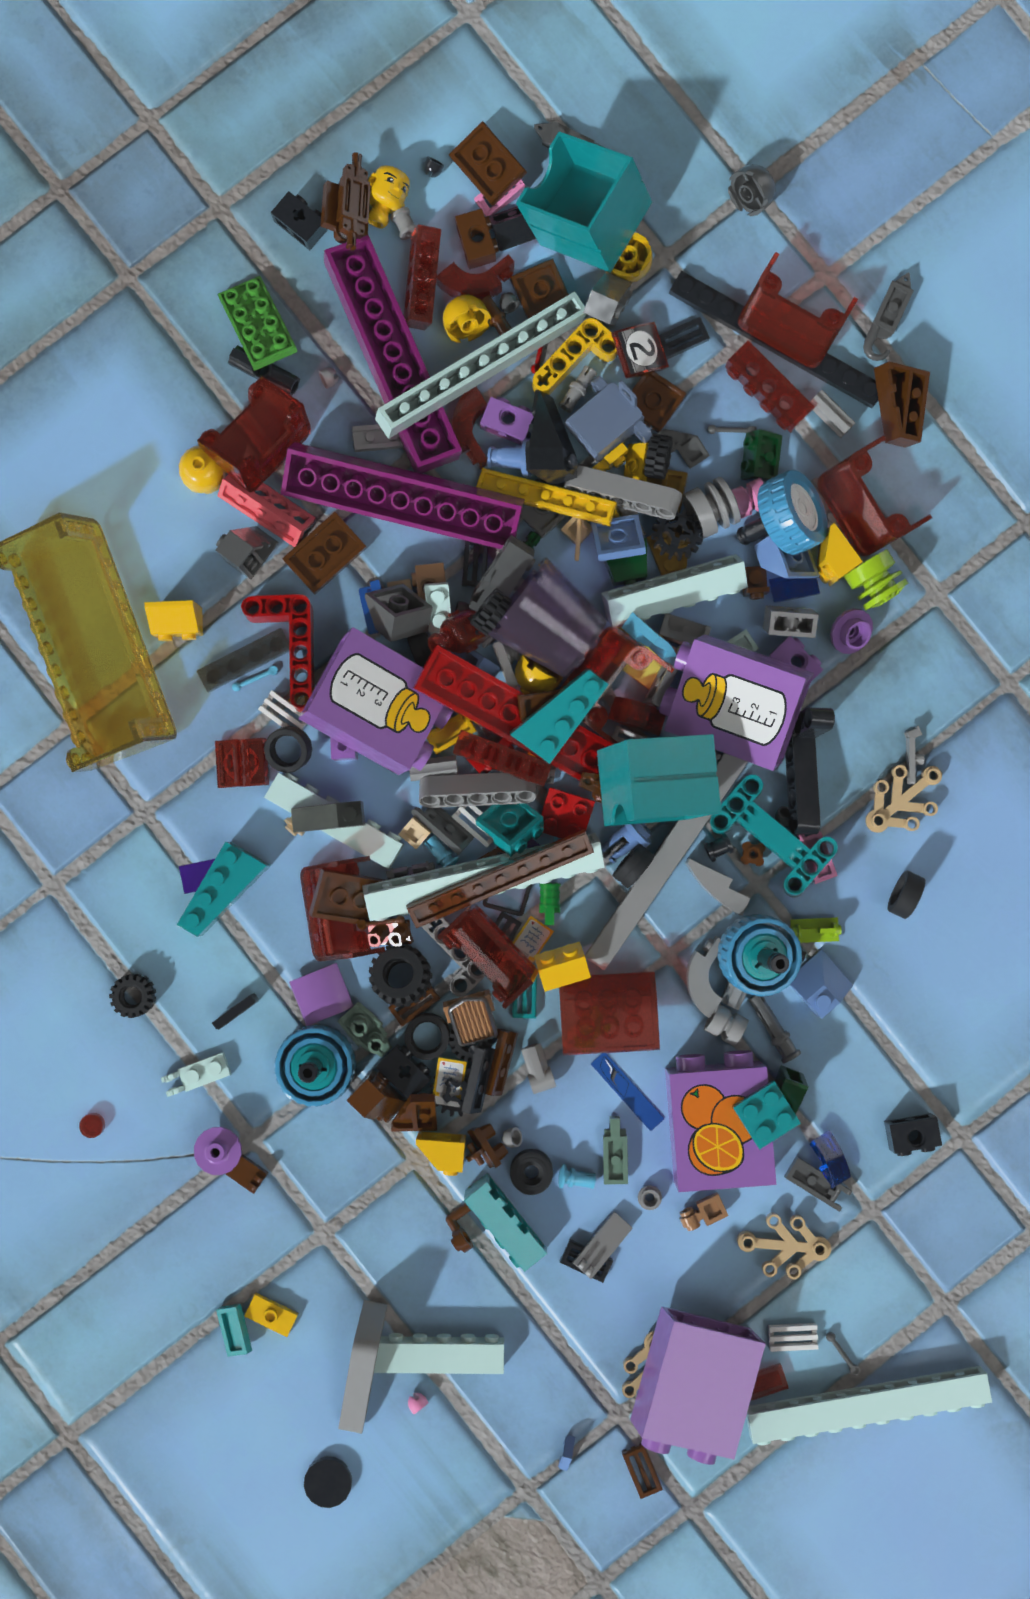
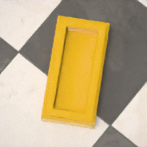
M457 714L449 719L442 729L438 727L432 729L426 739L434 746L433 750L438 755L477 730L471 720Z

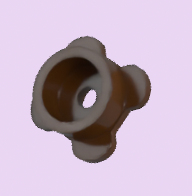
M749 841L742 844L743 856L740 859L744 865L749 863L756 866L763 865L765 845L762 843L757 845L751 844Z

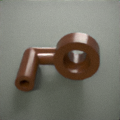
M466 1203L446 1216V1222L452 1231L453 1238L451 1243L458 1252L461 1250L464 1253L474 1247L466 1231L457 1222V1220L471 1211Z

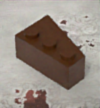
M890 361L875 367L874 373L885 443L905 448L920 443L930 372Z
M374 1069L353 1090L346 1100L364 1118L372 1120L376 1118L378 1121L384 1120L386 1123L399 1112L406 1102L388 1084L389 1080L380 1071L376 1072Z

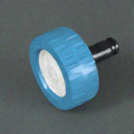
M788 470L769 479L760 486L757 500L761 518L737 530V538L743 545L769 535L783 552L796 555L821 544L825 540L828 533V520L820 495L811 481L799 471Z

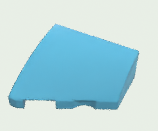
M632 612L621 628L634 640L649 647L662 660L674 666L677 655L672 646Z

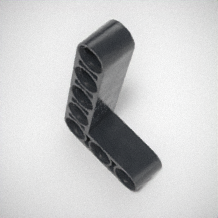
M808 707L800 711L785 753L789 826L792 834H818L820 830L815 738L833 728L835 714L832 708Z

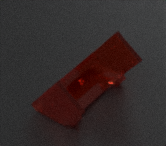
M775 252L738 317V325L745 332L801 364L815 368L821 364L858 299L856 297L853 298L845 313L829 308L822 313L820 318L778 294L782 288V281L776 274L771 272L779 256V253Z
M884 435L822 473L817 481L819 492L851 546L858 555L863 557L877 552L932 519L931 514L910 525L907 518L902 514L896 513L885 518L864 483L862 476L867 474L872 468V459L868 451L885 441Z
M611 626L602 631L560 689H563L586 668L609 684L582 722L612 744H616L619 742L602 730V727L607 722L608 713L598 702L626 664L636 670H643L654 661L671 673L675 669L621 629Z
M370 856L308 866L301 870L300 880L313 956L317 961L356 958L385 952V947L371 948L367 933L363 930L357 931L356 924L315 918L309 915L321 868L359 875L357 863L370 861Z
M476 904L466 908L437 936L439 940L442 939L448 948L460 949L492 982L494 989L492 994L499 1002H503L502 1007L504 1009L534 983L539 973L534 964Z

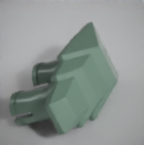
M359 1001L338 1020V1023L358 1047L361 1045L366 1051H370L380 1057H383L392 1048L386 1037L387 1032L382 1027L383 1023Z

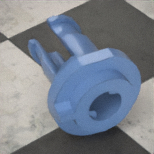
M524 438L522 446L489 447L487 454L488 467L515 468L522 471L523 477H531L532 473L526 471L525 455L526 442L530 441L531 438Z
M645 823L624 825L612 834L607 842L601 843L602 852L624 836L628 843L609 858V861L614 864L619 857L626 855L639 843L644 847L650 845L649 837L652 833Z

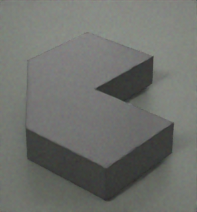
M663 429L657 433L673 437L672 452L678 450L689 469L710 456L697 435Z

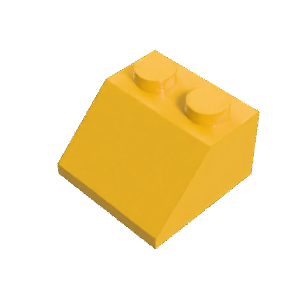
M835 523L828 528L827 536L820 544L816 566L819 578L823 583H828L829 586L835 584L863 562Z
M193 600L144 602L150 633L158 638V641H173V637H182V640H196V636H203L202 607Z
M580 941L534 955L545 992L591 978Z
M418 1132L416 1138L417 1147L438 1171H443V1174L448 1176H456L458 1172H463L466 1135Z

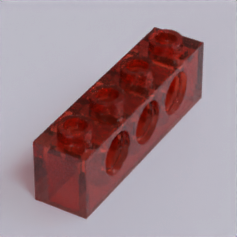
M420 224L417 225L411 234L403 316L409 328L425 331L432 324L441 229Z
M749 340L728 359L725 366L727 374L733 380H738L743 385L744 391L749 396H754L760 402V407L766 413H771L783 430H788L791 433L815 408ZM747 368H753V369H755V371L757 372V375H756V376H750V375H748L747 372H746V369H747ZM765 384L772 386L773 392H765L762 386ZM786 401L790 405V409L781 408L779 402Z
M463 730L460 731L452 752L454 755L543 788L552 763L549 764L539 758Z

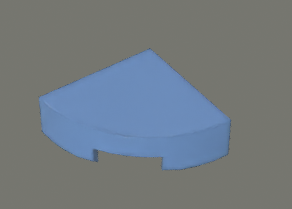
M567 1435L565 1437L563 1454L559 1459V1469L568 1470L573 1456L574 1436Z

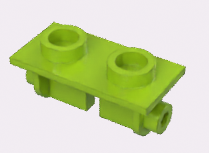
M838 917L790 919L791 929L795 932L800 943L839 941V935L842 933L841 925H838Z

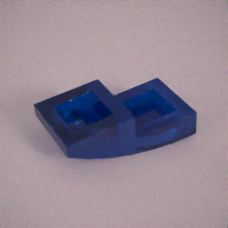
M777 577L769 579L773 603L820 594L817 578Z
M830 1130L809 1143L823 1163L819 1169L832 1188L851 1177L845 1156Z

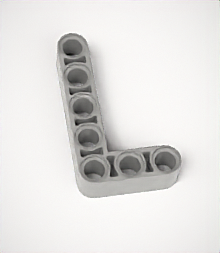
M368 1300L363 1302L351 1352L338 1428L340 1430L360 1434L363 1432L377 1352L388 1304Z

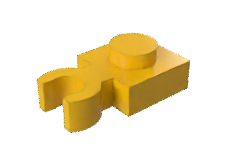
M622 442L592 468L605 472L613 466L618 468L627 460L625 456H627L628 448Z

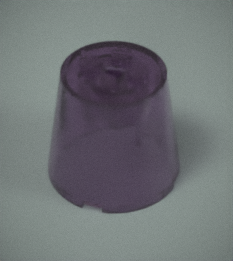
M545 557L538 564L540 566L539 571L537 572L533 569L512 595L510 607L488 635L557 675L565 677L574 667L577 669L585 660V654L588 650H592L601 639L599 636L607 620L551 560Z

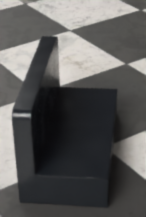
M517 206L489 216L500 251L536 239Z

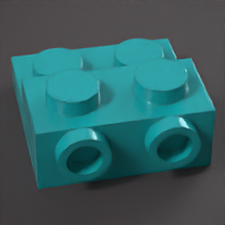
M526 803L492 805L476 819V825L493 838L494 844L510 857L515 853L521 854L526 849L527 842L531 838L538 839L544 831L543 816Z

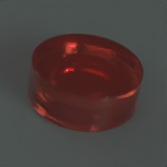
M98 1113L87 1114L80 1121V1132L87 1138L99 1136L105 1129L104 1118Z

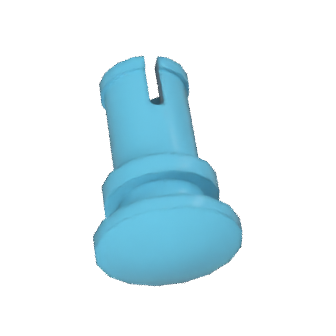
M436 835L424 843L437 859L436 863L438 865L441 864L442 868L455 865L460 859L458 856L453 858L451 856L453 853L450 850L447 851Z
M562 1164L558 1175L559 1188H563L564 1184H567L568 1187L575 1185L594 1189L596 1174L575 1171V1168L568 1170L566 1164Z

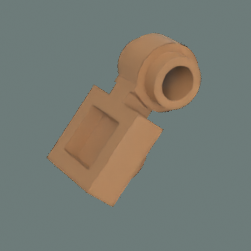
M716 1192L696 1202L698 1211L694 1210L693 1207H687L680 1211L681 1216L679 1219L684 1228L692 1231L700 1227V1220L703 1219L705 1224L709 1226L727 1217L728 1213L719 1194Z

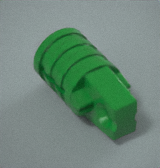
M539 883V913H545V925H554L555 913H560L559 887H561V883Z

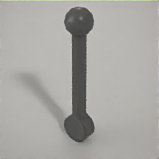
M710 425L707 430L709 434L716 432L748 433L757 430V428L754 426L748 428H727Z
M832 1332L827 1333L826 1339L833 1343L846 1361L850 1373L858 1375L860 1372L859 1367L851 1362L836 1341L835 1334Z

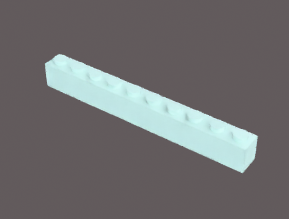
M574 291L381 406L377 410L375 420L388 439L582 323L586 316L583 313L585 309L584 304Z
M596 833L588 834L594 853L510 889H524L530 884H545L551 882L552 879L561 877L571 878L575 874L583 872L594 873L600 868H605L600 840ZM548 844L527 848L521 854L515 853L512 857L504 853L363 885L369 920L384 921L395 915H409L406 907L407 904Z
M981 1366L751 1405L748 1408L746 1417L749 1435L753 1444L768 1445L771 1441L779 1439L791 1441L797 1436L814 1437L820 1432L837 1433L841 1432L843 1428L849 1427L861 1429L866 1427V1424L876 1423L883 1425L888 1424L890 1420H911L914 1416L918 1415L934 1416L938 1412L946 1410L948 1412H958L961 1408L969 1406L981 1408L987 1403H992L987 1373Z

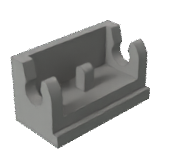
M668 613L664 615L658 634L664 640L678 645H682L684 641L693 644L695 638L705 634L709 635L711 627Z

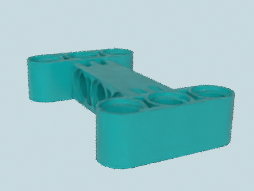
M747 775L721 804L722 813L711 816V829L717 834H724L736 822L739 823L793 869L786 877L783 888L788 895L799 896L838 851L837 842L831 837H822L809 849L754 803L762 792L763 782L757 775ZM754 781L758 784L759 789L756 792H749L745 787L746 783ZM733 799L742 801L743 807L740 810H733L730 807V802ZM717 817L726 818L728 824L725 828L715 826L714 821ZM829 843L833 849L832 853L828 855L823 854L819 848L820 844ZM806 861L815 862L817 870L813 873L807 872L804 869V863ZM790 879L799 880L801 882V889L798 891L790 890L788 887Z

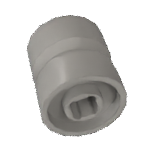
M719 1004L711 1017L707 1019L704 1030L714 1036L721 1035L723 1041L735 1046L744 1034L749 1020L738 1013L732 1015L729 1008Z

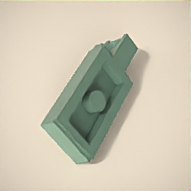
M609 1116L610 1129H604L603 1135L604 1184H628L626 1129H620L619 1116Z

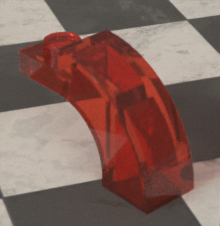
M508 254L491 269L480 274L467 273L453 262L436 275V284L442 291L453 298L461 295H473L480 300L488 295H491L493 298L502 292V283L500 281L505 282L513 275L514 260Z
M476 386L464 393L458 401L453 414L452 428L461 447V454L468 450L469 452L466 455L472 465L477 464L481 470L488 465V459L474 438L473 427L476 420L484 414L487 403Z

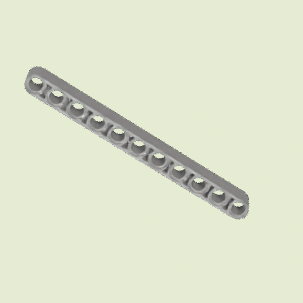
M723 753L716 763L720 802L748 763L726 753ZM711 815L676 821L654 853V859L632 885L586 952L585 958L603 971L607 968Z

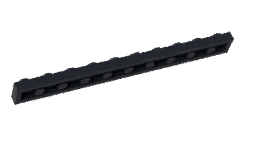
M683 271L679 273L669 291L670 295L866 406L874 407L878 400L876 380Z

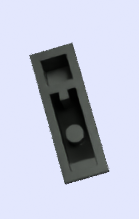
M362 801L291 809L293 833L365 826L364 805Z

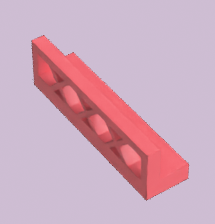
M239 466L223 478L217 495L293 547H296L301 542L304 532L316 519V517L283 495H280V493ZM239 476L240 478L245 480L246 483H240L237 480H235V478ZM255 491H261L266 496H259ZM274 504H281L285 509H279ZM294 517H301L305 522L301 524Z

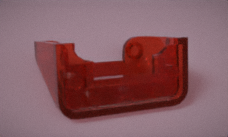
M262 376L255 383L251 384L248 389L250 404L221 433L215 429H209L204 431L197 440L199 447L248 492L258 489L286 460L287 449L294 442L302 444L311 430L303 403Z

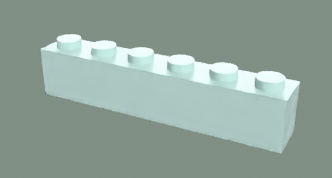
M734 554L601 594L606 619L612 627H622L632 612L641 620H647L652 615L659 613L668 614L673 612L674 609L692 607L697 602L704 600L713 601L721 595L737 594L742 589L748 588L744 561Z
M278 773L264 796L267 800L290 813L292 808L340 803L328 795L326 799L319 796V790L309 784H306L305 787L298 784L299 778L290 773H285V775ZM368 819L367 823L365 822V826L321 830L387 869L392 867L404 846L400 842V836L391 831L385 834L379 830L381 826Z
M391 1333L389 1336H381L374 1373L504 1374V1337H499L497 1334H487L485 1337H475L474 1334H462L461 1337H451L450 1334L446 1333L438 1334L437 1337H427V1334L424 1333L413 1334V1337H405L401 1333Z

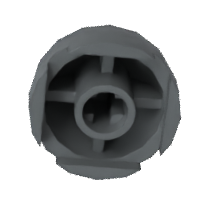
M756 164L746 165L729 178L731 186L728 187V193L738 210L742 211L744 208L749 212L747 215L756 216L772 203L776 192L775 182L772 175L763 166Z

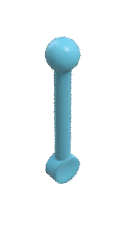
M270 666L268 671L243 682L233 683L232 689L239 691L241 687L270 674L276 675L278 668Z

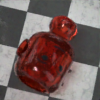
M458 609L448 614V618L440 625V633H433L429 637L428 645L430 650L433 651L435 645H439L455 654L464 652L468 654L478 649V645L485 640L486 635L470 624L476 611L472 609L459 611Z

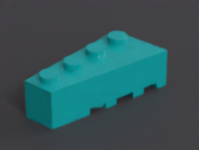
M586 668L556 695L512 729L510 735L550 764L609 684Z
M225 842L177 925L196 937L203 936L271 865L232 842Z
M488 1173L465 1190L464 1202L479 1218L484 1228L492 1233L498 1246L510 1254L509 1259L516 1268L521 1267L525 1272L547 1254L546 1246Z

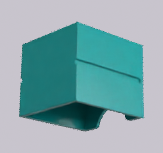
M559 131L549 147V165L543 180L534 188L525 187L516 205L541 246L611 273L651 206L652 200L644 182L641 181L642 177L633 157Z
M714 734L629 739L597 750L604 826L680 821L722 813L719 783L716 774Z

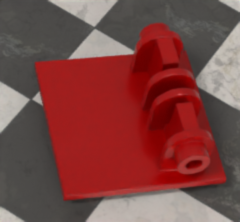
M550 787L541 813L544 821L543 833L564 838L583 829L586 831L595 801Z

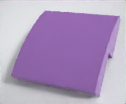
M337 963L289 982L306 1026L353 1007Z

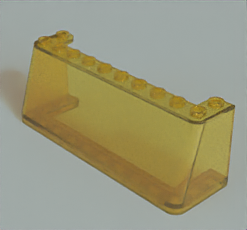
M58 513L1 541L0 568L12 571L14 584L22 598V606L30 620V628L36 636L39 652L47 666V674L54 685L55 696L61 704L63 718L69 726L72 742L76 745V748L67 751L66 762L71 771H92L176 739V727L100 524L93 518Z

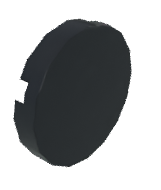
M326 1456L314 1461L309 1466L304 1477V1489L306 1496L315 1505L323 1508H332L340 1505L347 1499L352 1487V1475L347 1468L348 1466L342 1460Z

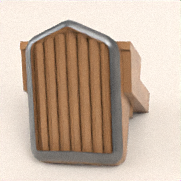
M489 989L443 1002V1010L447 1022L452 1024L460 1046L483 1042L498 1035L492 1011H495L494 1000Z

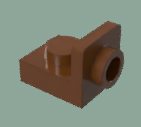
M761 566L745 567L748 588L743 589V597L750 596V600L764 599V595L770 592V587H767L766 570L761 568Z

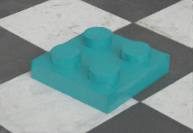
M774 1080L732 1106L759 1150L801 1124Z

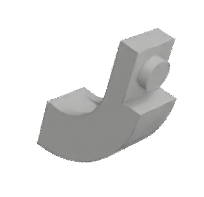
M717 936L714 939L709 938L702 948L705 951L703 955L695 950L693 951L686 970V984L690 998L695 1006L708 1018L711 1017L722 1001V998L713 991L709 983V969L717 957L718 945L721 940Z

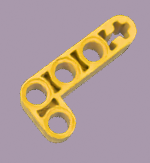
M586 319L534 374L532 382L533 392L535 393V390H540L550 395L590 351L604 362L613 361L618 355L619 340L597 319ZM594 329L597 334L588 336L585 330ZM610 344L614 350L606 352L602 346ZM575 345L581 351L579 353H572L569 348ZM559 362L564 364L565 368L559 371L554 369L553 365ZM547 380V386L544 384L539 386V381L543 383Z

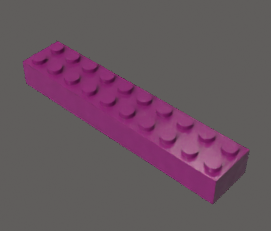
M365 235L361 239H356L355 250L347 249V242L324 250V264L382 399L386 404L427 380L430 376L370 237ZM443 406L398 433L414 472L422 474L460 458L462 450Z
M296 442L287 449L280 495L498 549L503 547L510 535L517 536L525 501L522 498Z

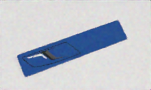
M603 1052L591 1063L593 1068L650 1131L664 1120V1117L606 1052Z

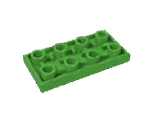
M257 276L217 294L254 371L298 352L261 276Z

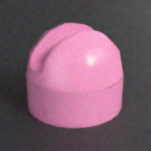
M419 1392L413 1393L414 1398L410 1396L408 1399V1407L413 1415L429 1403L426 1397Z

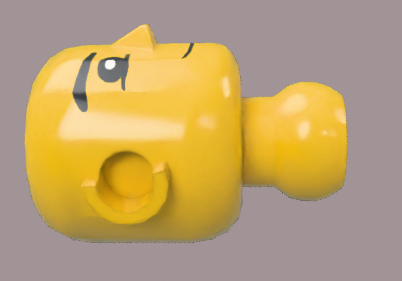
M389 165L380 166L368 178L371 185L370 204L373 206L369 211L368 223L381 229L388 225L389 214H393L396 210L405 206L404 202L410 188L408 176L400 169Z

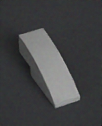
M686 860L685 864L691 874L710 896L738 915H743L750 898L729 888L733 879L696 861Z

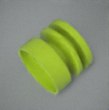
M888 549L875 555L844 576L852 590L861 586L864 587L865 590L857 597L859 601L868 595L871 598L870 601L863 605L865 611L886 603L897 596L909 584L906 578L897 584L893 580L902 574L901 570L891 574L888 572V569L895 563Z

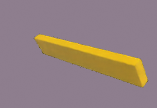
M482 468L476 485L478 488L525 499L524 505L606 526H611L617 508L616 501Z

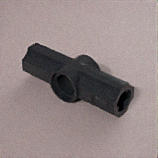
M239 345L233 348L229 355V365L257 379L259 383L268 385L289 397L295 394L299 387V377L273 363L265 366L269 368L265 375L259 374L262 368L254 371L244 349Z

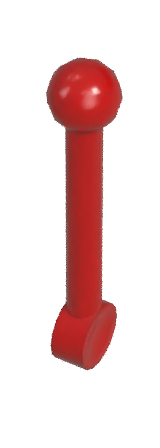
M544 346L538 349L535 364L531 366L533 374L540 368L539 363Z

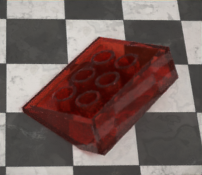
M655 972L590 975L591 978L559 987L563 1055L660 1050Z

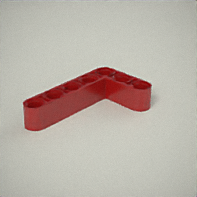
M301 594L249 596L243 600L241 608L250 622H289L290 700L294 708L301 713L306 704L298 705V698L307 696L309 699L315 688L314 619L310 600ZM299 604L307 605L303 612L295 611ZM252 606H259V610L256 613H248ZM274 606H283V609L280 612H272ZM299 627L307 628L306 633L303 635H297L296 631ZM303 649L308 651L304 658L296 657L298 651ZM300 673L308 674L305 681L299 682L296 680Z

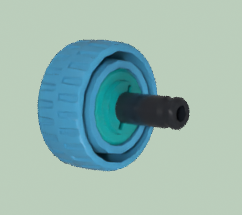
M752 914L735 920L726 928L718 945L717 958L722 974L730 984L747 994L763 997L782 992L795 980L802 962V949L795 932L786 923L772 916Z
M308 1025L292 1032L281 1044L275 1058L274 1070L277 1076L276 1080L283 1093H286L287 1097L293 1099L296 1103L310 1107L327 1105L337 1100L347 1091L355 1075L356 1055L352 1049L351 1042L339 1030L333 1029L328 1025Z

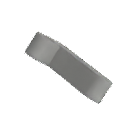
M444 917L440 918L443 923L438 925L434 932L430 929L434 926L431 922L421 926L462 968L450 981L451 992L459 997L467 995L487 975L489 969L487 961ZM446 927L451 931V938L444 941L439 938L438 931L440 928ZM460 944L468 949L467 956L462 958L456 956L454 951L455 947ZM474 962H481L484 965L485 970L482 974L477 975L472 972L471 965ZM464 979L468 985L467 989L458 991L454 987L455 980Z

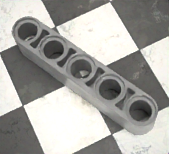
M581 465L577 467L578 478L566 481L564 486L565 489L616 501L619 508L668 520L675 518L682 499V493L676 489Z
M530 772L426 776L421 778L419 782V803L426 808L531 803L536 799L535 775Z

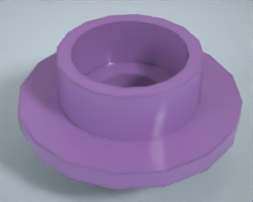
M855 608L844 611L833 623L830 632L833 647L843 654H852L862 649L870 640L873 631V622L870 615L861 609Z
M212 1127L205 1130L197 1138L194 1145V1157L197 1165L204 1172L211 1175H223L232 1171L239 1163L242 1155V1145L238 1136L232 1130L225 1127ZM213 1148L219 1149V1156L213 1154Z

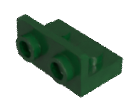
M761 429L746 433L743 442V460L740 465L741 479L760 478L766 482L778 475L783 435Z

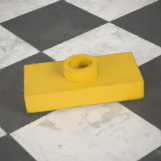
M649 443L628 444L624 470L625 477L646 481L647 477L644 475V467Z
M255 1293L244 1317L288 1337L299 1313L259 1293Z

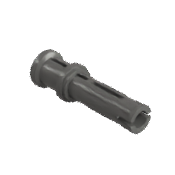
M754 995L748 999L771 1037V1045L775 1046L780 1053L782 1063H787L799 1056L801 1051L795 1048L789 1038L790 1033L787 1030H783L765 998Z

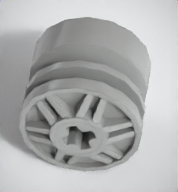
M722 477L715 478L713 484L711 482L704 484L706 495L698 487L682 495L684 508L687 509V516L694 513V522L700 521L698 529L703 531V535L700 536L702 539L718 532L717 521L724 529L730 527V523L735 525L741 521L736 498Z

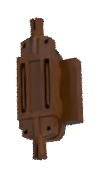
M358 152L352 154V164H346L343 168L342 177L338 184L327 180L323 185L321 227L334 231L335 240L341 244L347 242L346 248H350V250L356 249L357 238L361 239L363 236L368 235L371 185L368 181V172L361 167L362 154L358 155Z

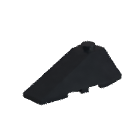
M535 390L532 407L534 422L529 424L528 429L531 433V439L526 442L525 446L526 471L552 485L578 478V460L554 399L547 393Z

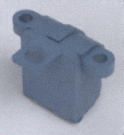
M600 376L591 381V385L597 394L564 423V426L597 462L602 461L608 453L633 435H636L643 443H647L650 437H652V432L643 423L644 416L637 407L636 395L622 380L618 386L615 383L608 384Z

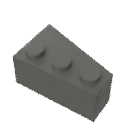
M606 271L591 290L583 313L616 326L621 312L624 311L632 297L633 292L630 291L632 282Z
M257 526L230 530L227 535L223 534L217 541L216 546L218 547L216 551L228 564L251 580L279 542Z
M510 535L474 589L469 607L477 612L485 599L496 588L507 597L510 596L513 590L516 591L523 580L521 578L525 570L529 572L536 561L533 558L535 550Z

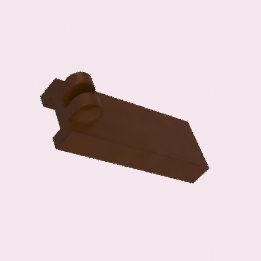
M497 1029L498 1035L495 1037L497 1043L486 1089L487 1095L502 1096L518 1037L516 1032Z
M213 1148V1154L215 1156H219L220 1151L217 1148ZM242 1154L236 1167L226 1173V1175L254 1194L269 1172Z

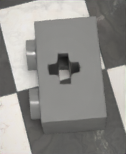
M766 605L763 629L768 635L815 638L819 614L809 608Z

